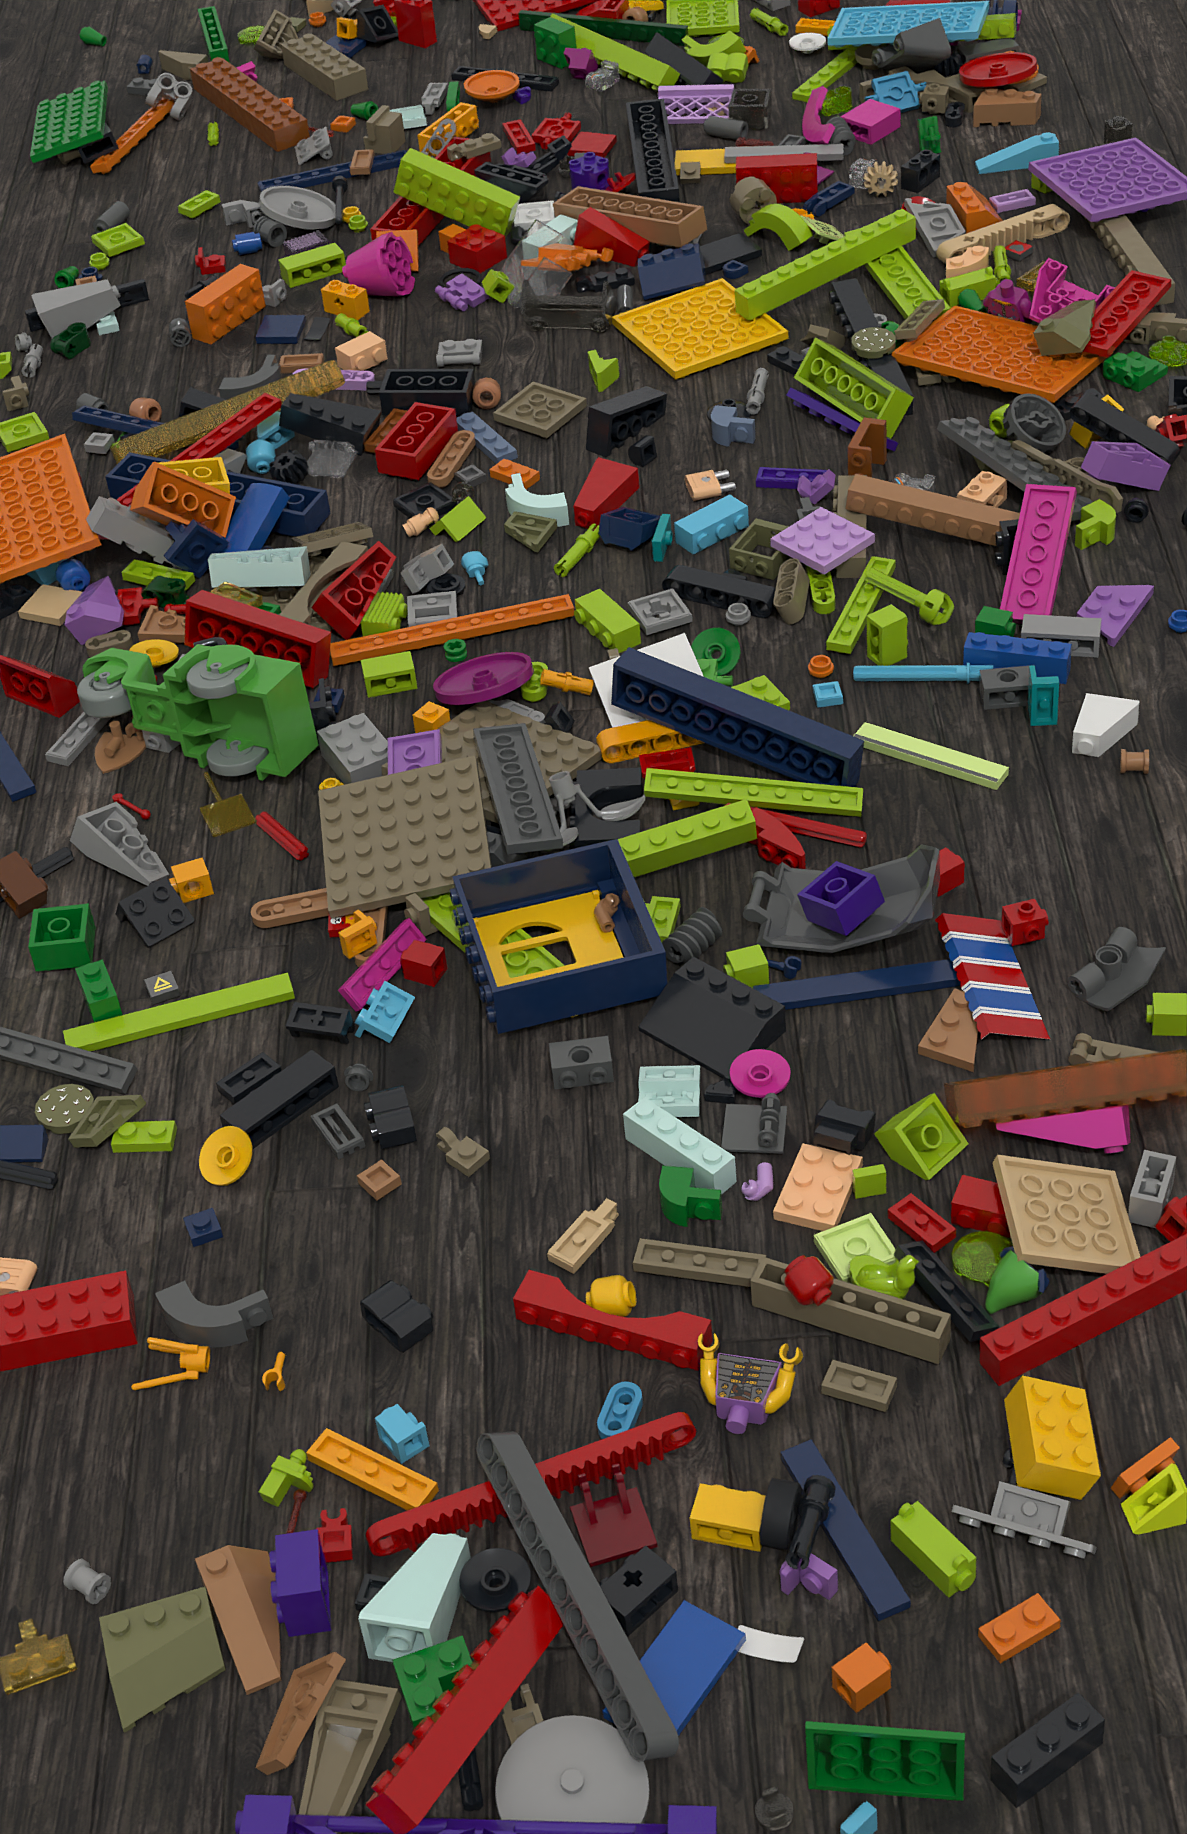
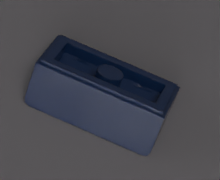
M0 1125V1160L7 1162H43L49 1140L45 1127L43 1125Z

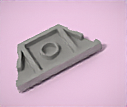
M911 198L905 199L904 206L908 213L916 217V228L932 257L937 256L936 252L941 243L965 234L966 231L950 204L924 201V205L911 203Z

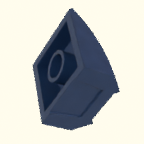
M621 507L601 514L599 535L605 544L611 543L627 547L632 551L655 534L660 516Z

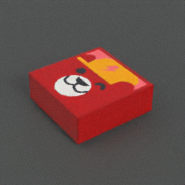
M328 914L329 937H339L338 932L355 924L354 914L331 918L330 914Z

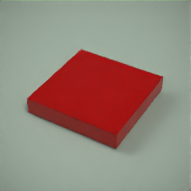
M580 132L571 143L572 147L567 155L575 156V153L594 152L595 156L605 158L617 142V136Z

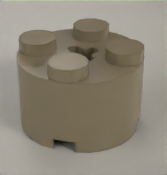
M747 177L739 181L734 187L733 195L731 194L730 196L732 209L749 226L748 221L753 219L751 216L753 213L766 205L777 204L774 192L763 180L755 177Z

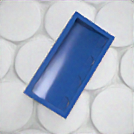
M252 483L230 520L226 534L229 544L221 553L262 549L290 498L283 488L264 483Z

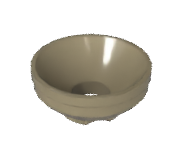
M868 44L857 48L855 51L856 61L864 69H879L872 61L871 52L885 46Z

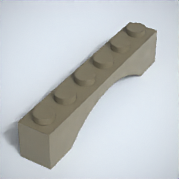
M342 541L279 615L311 625L314 613L312 606L320 594L368 551V547Z

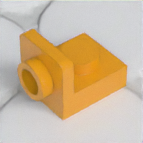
M360 910L353 912L355 924L338 932L343 954L348 959L377 944L375 934L377 926L370 916H365Z

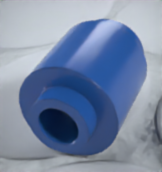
M259 233L238 234L232 240L234 252L238 251L239 255L255 253L262 249Z

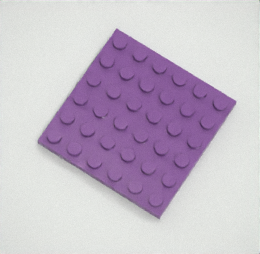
M1137 138L1029 162L1028 170L1090 222H1099L1101 219L1116 218L1122 214L1136 213L1139 210L1153 209L1156 206L1170 205L1177 201L1187 200V177Z

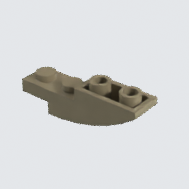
M1147 313L1122 343L1149 345L1150 340L1187 343V319L1176 318V313Z

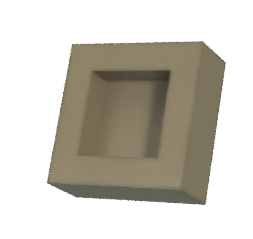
M681 162V184L700 183V162Z

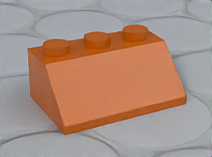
M956 182L954 185L947 186L946 204H950L966 231L965 234L1002 221L986 197L967 182Z

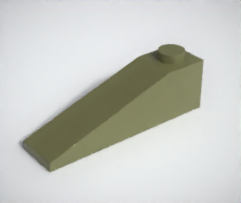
M1095 299L1075 301L1040 322L1033 334L1041 356L1080 353L1084 350L1091 339L1090 329L1093 326L1091 320L1095 313Z

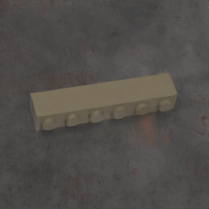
M855 475L838 476V485H834L833 513L867 530V514L845 509L848 489ZM866 548L834 568L836 569L837 578H861L866 568Z
M766 1257L762 1258L751 1279L752 1306L926 1361L939 1364L950 1341L951 1314L838 1279H834L830 1289L832 1295L826 1302L819 1306L815 1303L807 1306L801 1305L784 1285L786 1277L784 1271L789 1264Z

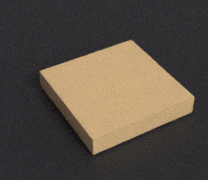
M42 584L18 611L19 617L61 626L65 622L67 610L81 595L82 591L64 590L60 587Z

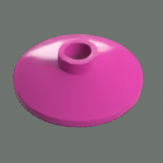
M756 1049L744 1052L733 1061L730 1067V1079L734 1087L741 1093L751 1097L761 1098L765 1097L768 1093L777 1094L790 1081L791 1072L788 1062L781 1055L770 1050Z

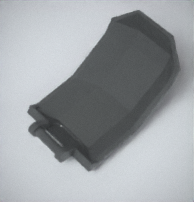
M921 844L906 857L861 869L876 876L885 902L847 936L807 921L797 896L799 892L824 871L791 868L783 862L776 867L774 877L764 871H757L753 874V888L749 903L744 907L743 917L748 921L761 924L756 942L757 945L828 953L917 930L933 917L940 882L939 849ZM764 890L770 892L766 910L760 907Z

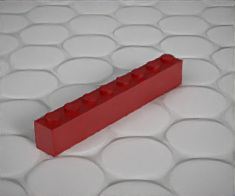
M1187 1234L981 1337V1366L1000 1386L1186 1291Z
M539 1586L528 1594L521 1591L513 1598L507 1606L511 1610L508 1616H501L490 1628L489 1632L493 1635L490 1640L487 1641L485 1639L471 1654V1657L474 1659L471 1665L466 1664L453 1677L452 1682L455 1684L451 1691L446 1690L434 1702L432 1707L436 1711L432 1717L426 1716L413 1730L412 1734L416 1738L411 1745L407 1742L392 1758V1761L395 1763L392 1770L384 1771L371 1786L375 1792L365 1805L394 1834H406L419 1825L564 1625L550 1597Z

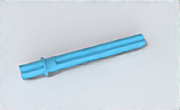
M967 663V665L855 666L853 678L855 681H967V683H970V681H979L980 670L993 669V665H970V663Z

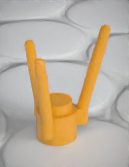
M149 1337L147 1339L149 1349L180 1354V1368H185L186 1372L135 1383L131 1388L132 1390H139L186 1379L198 1380L199 1372L207 1373L209 1370L210 1347Z

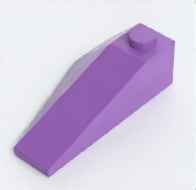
M109 576L88 585L67 610L64 625L81 645L85 644L91 637L106 634L122 626L124 610L119 604L120 600L115 594V588Z

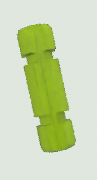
M210 122L208 124V144L210 146L218 145L219 128L217 122Z

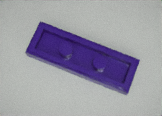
M759 467L756 487L797 489L799 478L802 475L812 482L817 475H823L827 470Z

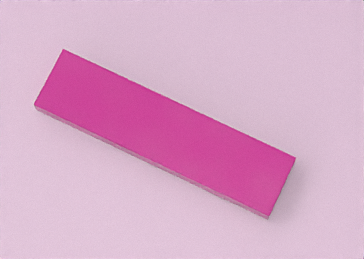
M410 918L404 920L338 989L355 1012L361 1010L366 1005L374 988L379 991L384 981L387 982L401 968L400 958L402 952L408 949L414 940L421 942L427 940Z

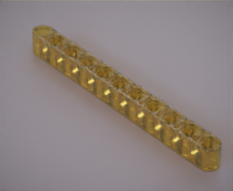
M327 361L119 440L110 446V450L116 464L129 452L159 457L196 443L263 393L279 398L281 403H283L290 393L316 397L341 387L345 383V379L337 361Z

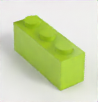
M332 243L279 259L282 279L292 288L343 272V266H346L344 252L336 243Z
M601 589L575 599L576 610L574 611L576 621L586 627L592 636H596L604 647L609 649L617 648L618 652L621 653L629 647L632 648L641 644L640 624Z

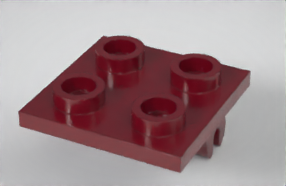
M619 1463L611 1465L617 1495L595 1502L592 1501L585 1473L578 1475L583 1503L570 1506V1511L590 1567L636 1554L644 1546H647L649 1549L658 1547L638 1489L635 1487L626 1490Z

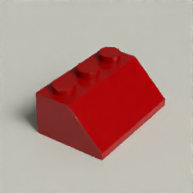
M0 655V679L5 696L58 718L62 717L80 702L77 686L72 680L21 660Z

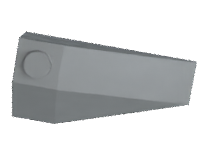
M114 802L77 817L70 841L87 857L147 886L165 876L167 878L169 876L168 871L156 852L149 849L147 845L148 839L145 834L141 835L138 831V823L135 818L119 803Z

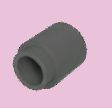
M83 393L76 402V409L85 405L109 411V406L103 399L88 393Z

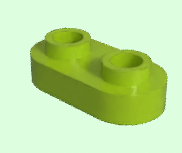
M532 662L534 673L526 683L521 685V694L525 700L537 702L547 694L548 686L540 685L543 669L548 670L547 665L542 662Z

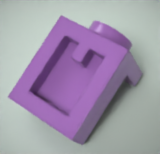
M513 147L502 155L504 164L523 168L528 167L537 158L533 151L527 154L522 152L517 155Z
M827 470L823 475H817L812 482L802 475L799 478L797 490L801 497H809L811 503L815 505L834 488L836 475L832 471Z
M812 1553L809 1565L803 1570L800 1568L802 1559H800L798 1569L791 1568L785 1560L779 1573L781 1577V1591L789 1595L799 1582H802L804 1587L811 1593H819L828 1600L838 1591L837 1570Z

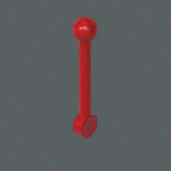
M117 793L112 796L113 802L121 803L139 813L142 819L147 820L150 818L151 813L149 810H142L123 799L122 794Z

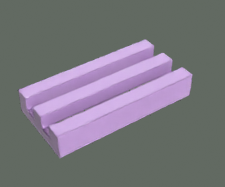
M1028 189L989 198V203L996 209L997 213L1032 206L1036 202V198Z

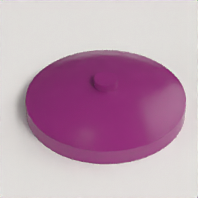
M501 652L484 655L448 669L435 680L433 689L437 700L445 704L463 705L483 702L517 689L532 677L534 668L531 658L524 653Z

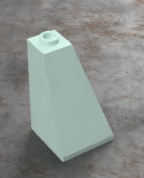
M433 1533L360 1612L359 1622L369 1659L393 1662L392 1659L447 1641L461 1594L460 1574L466 1562L471 1558L467 1538L456 1534L443 1535Z

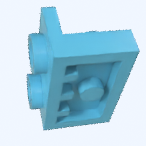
M384 981L379 991L374 988L366 1002V1004L370 1005L369 1009L362 1008L355 1024L359 1025L355 1036L360 1038L364 1030L390 1043L415 997Z

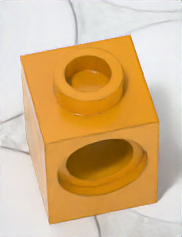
M203 858L171 866L173 878H170L169 882L179 894L183 903L214 894Z

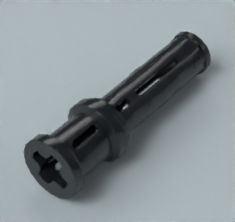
M813 1475L807 1478L804 1484L805 1495L797 1505L800 1517L789 1552L786 1555V1562L793 1569H798L800 1559H802L801 1570L809 1565L810 1555L820 1523L827 1519L829 1515L828 1503L835 1496L836 1487L829 1478L821 1475Z

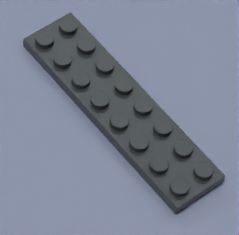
M951 418L950 420L939 421L937 430L1024 492L1026 484L1072 487L1059 482L1060 478L1058 476L1045 472L1041 464L1028 460L1024 452L1011 448L1010 442L997 437L993 430L984 428L975 418ZM1076 494L1071 521L1081 520V508L1093 501Z
M526 724L474 728V741L507 854H524L526 852L551 851L563 848V838Z

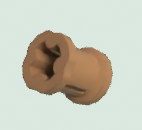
M1121 749L1120 773L1143 771L1144 774H1148L1149 749H1145L1144 752H1126L1125 749Z

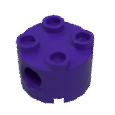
M587 152L584 154V157L569 161L572 190L578 186L605 190L609 186L607 179L610 178L607 158L595 156L594 152Z

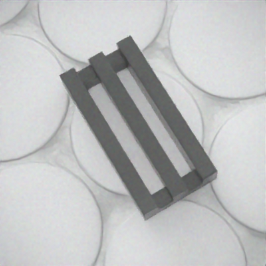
M334 1104L310 1116L312 1124L338 1160L344 1158L343 1153L348 1152L349 1155L354 1153V1148L357 1146L359 1149L365 1147L364 1139L338 1104ZM334 1113L352 1140L348 1141L330 1116ZM322 1118H323L324 1121L327 1123V1125L330 1127V1129H331L332 1132L335 1134V1136L338 1138V1140L340 1141L341 1145H339V1144L337 1143V1141L334 1139V1137L332 1136V1134L329 1132V1130L326 1128V1126L324 1125V1123L321 1121Z

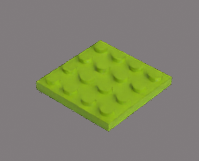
M666 0L667 24L687 25L688 36L698 37L705 34L715 36L718 33H727L729 30L734 34L740 32L738 0Z

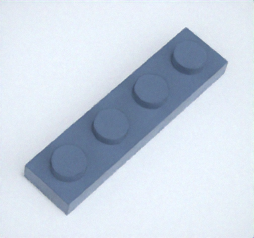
M474 412L464 413L456 418L458 431H472L475 434V446L496 464L503 459L511 461L518 458L517 450Z

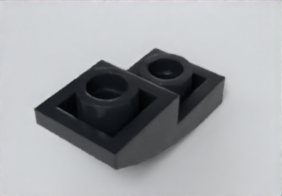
M12 584L8 588L1 589L0 620L22 608L31 598L33 592L20 584Z

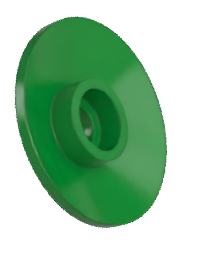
M710 628L701 632L691 645L696 659H714L713 654L721 652V656L717 659L718 676L731 672L740 659L741 649L737 638L730 631L723 628Z

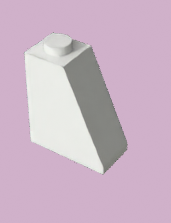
M1086 693L1073 731L1072 753L1096 757L1101 756L1137 725L1140 701Z

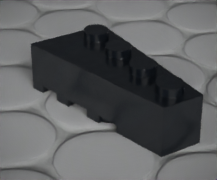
M290 393L281 404L279 426L362 456L365 452L364 443L379 427L381 411Z

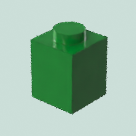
M987 606L982 608L975 620V633L1014 636L1016 623H1013V612Z

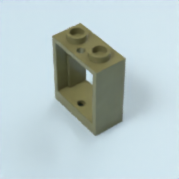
M755 519L729 548L730 568L774 580L779 574L780 566L785 561L792 559V557L778 550L772 557L753 553L752 551L757 545L773 548L771 547V538L789 526Z

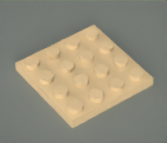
M1004 1155L996 1156L993 1161V1167L1018 1261L1024 1260L1028 1264L1108 1274L1140 1258L1115 1171Z

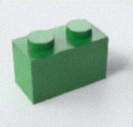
M103 959L75 968L93 1022L122 1016L118 997Z

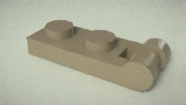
M1080 1033L1075 1037L1074 1049L1071 1050L1068 1058L1070 1064L1075 1067L1153 1082L1159 1063L1160 1052L1094 1040L1088 1034Z

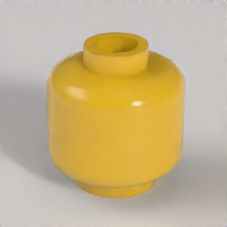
M621 1275L597 1278L591 1284L590 1291L586 1293V1304L607 1314L627 1317L632 1307L636 1306V1291L633 1283L627 1281Z

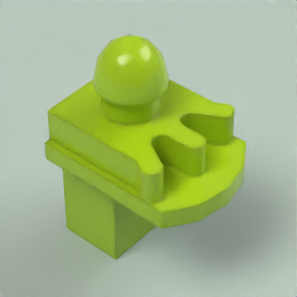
M302 1449L293 1451L290 1459L278 1455L271 1466V1472L259 1490V1494L265 1502L279 1507L291 1485L307 1492L312 1491L314 1487L312 1483L313 1478L310 1477L311 1473L306 1471L307 1467L304 1466L307 1459L305 1451Z

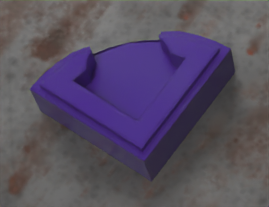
M527 86L516 90L513 93V98L520 104L528 102L531 99L530 87Z

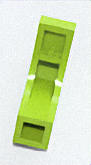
M730 30L716 42L707 45L697 43L688 35L682 39L685 46L684 51L705 67H707L710 55L713 53H726L729 55L731 53L744 54L746 52L741 39Z
M769 204L751 215L753 219L748 221L750 226L744 229L747 237L762 228L771 229L779 235L788 251L813 236L807 223L799 214L789 207L780 204Z

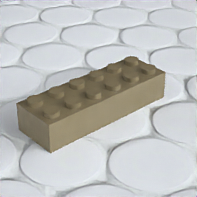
M305 34L302 38L291 39L281 45L284 65L336 101L368 90L365 68L315 35Z

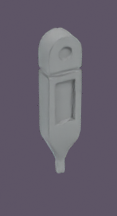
M509 699L501 701L487 700L492 704L509 709L522 716L530 717L540 723H546L543 713L537 710L534 711V709Z

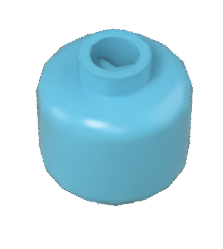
M260 439L253 441L246 448V459L249 469L255 473H267L270 470L269 464L276 457L273 445L268 441Z

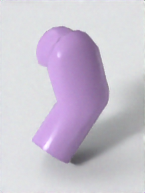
M760 1163L757 1166V1181L750 1179L749 1185L746 1182L743 1183L741 1190L747 1200L758 1201L772 1191V1165Z

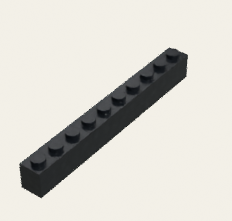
M857 278L831 282L832 291L828 293L829 302L831 305H834L835 315L839 316L840 326L844 327L845 337L850 339L851 350L852 336L856 332L870 327L880 328ZM855 351L858 362L913 397L911 389L892 353L888 355L887 352L878 359L860 357L857 355V351ZM913 400L904 416L913 414Z

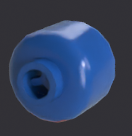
M67 559L60 563L56 569L57 581L64 590L83 592L90 583L89 571L79 560Z

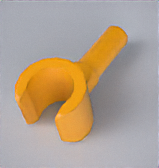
M283 1352L277 1354L274 1368L267 1370L263 1374L262 1381L267 1391L269 1390L270 1383L276 1380L279 1391L285 1388V1382L282 1377V1367L285 1359Z

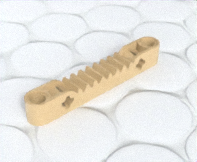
M1049 204L944 241L939 245L936 255L940 261L946 264L947 258L960 256L966 252L967 247L978 245L989 247V255H991V251L993 252L996 246L1001 245L1005 247L1015 240L1025 243L1026 239L1044 238L1065 230L1070 223V215L1057 205Z

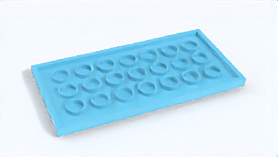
M989 1L842 8L827 38L828 46L843 47L844 45H853L857 47L863 44L877 46L882 43L894 45L895 36L900 32L938 18L941 19L949 42L956 40L974 41L978 39L989 11Z

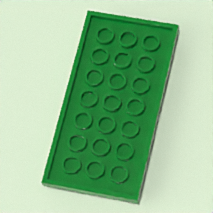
M95 81L89 87H78L70 94L62 93L56 99L51 101L46 99L39 103L30 153L33 163L104 137L108 86L105 81Z

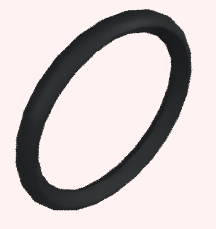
M457 268L445 272L439 279V285L443 288L446 287L443 284L444 278L456 273L475 274L478 277L476 282L478 285L482 281V276L474 269Z

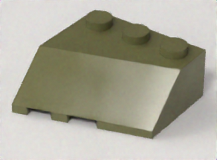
M206 1587L99 1617L110 1681L124 1733L135 1727V1721L151 1711L153 1714H156L166 1707L164 1703L182 1692L188 1694L226 1670L214 1613Z

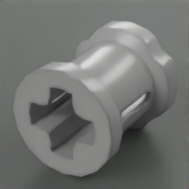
M78 1559L69 1566L63 1583L68 1589H76L84 1594L86 1601L89 1603L97 1604L107 1595L111 1587V1578L105 1573L99 1574L91 1569L89 1562L86 1560Z

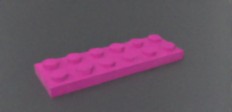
M1026 484L1000 606L1001 610L1013 612V623L1023 624L1024 614L1052 616L1077 494L1076 487Z

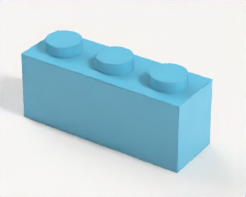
M728 495L675 522V542L694 555L748 527V506L735 497Z

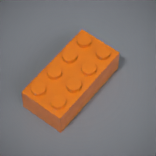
M239 264L185 301L193 339L213 344L266 307L259 269Z

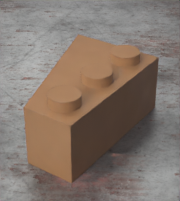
M984 88L974 104L973 127H979L980 123H992V126H998V122H1010L1011 126L1035 125L1041 116V94L1034 91L1019 92L1014 89Z

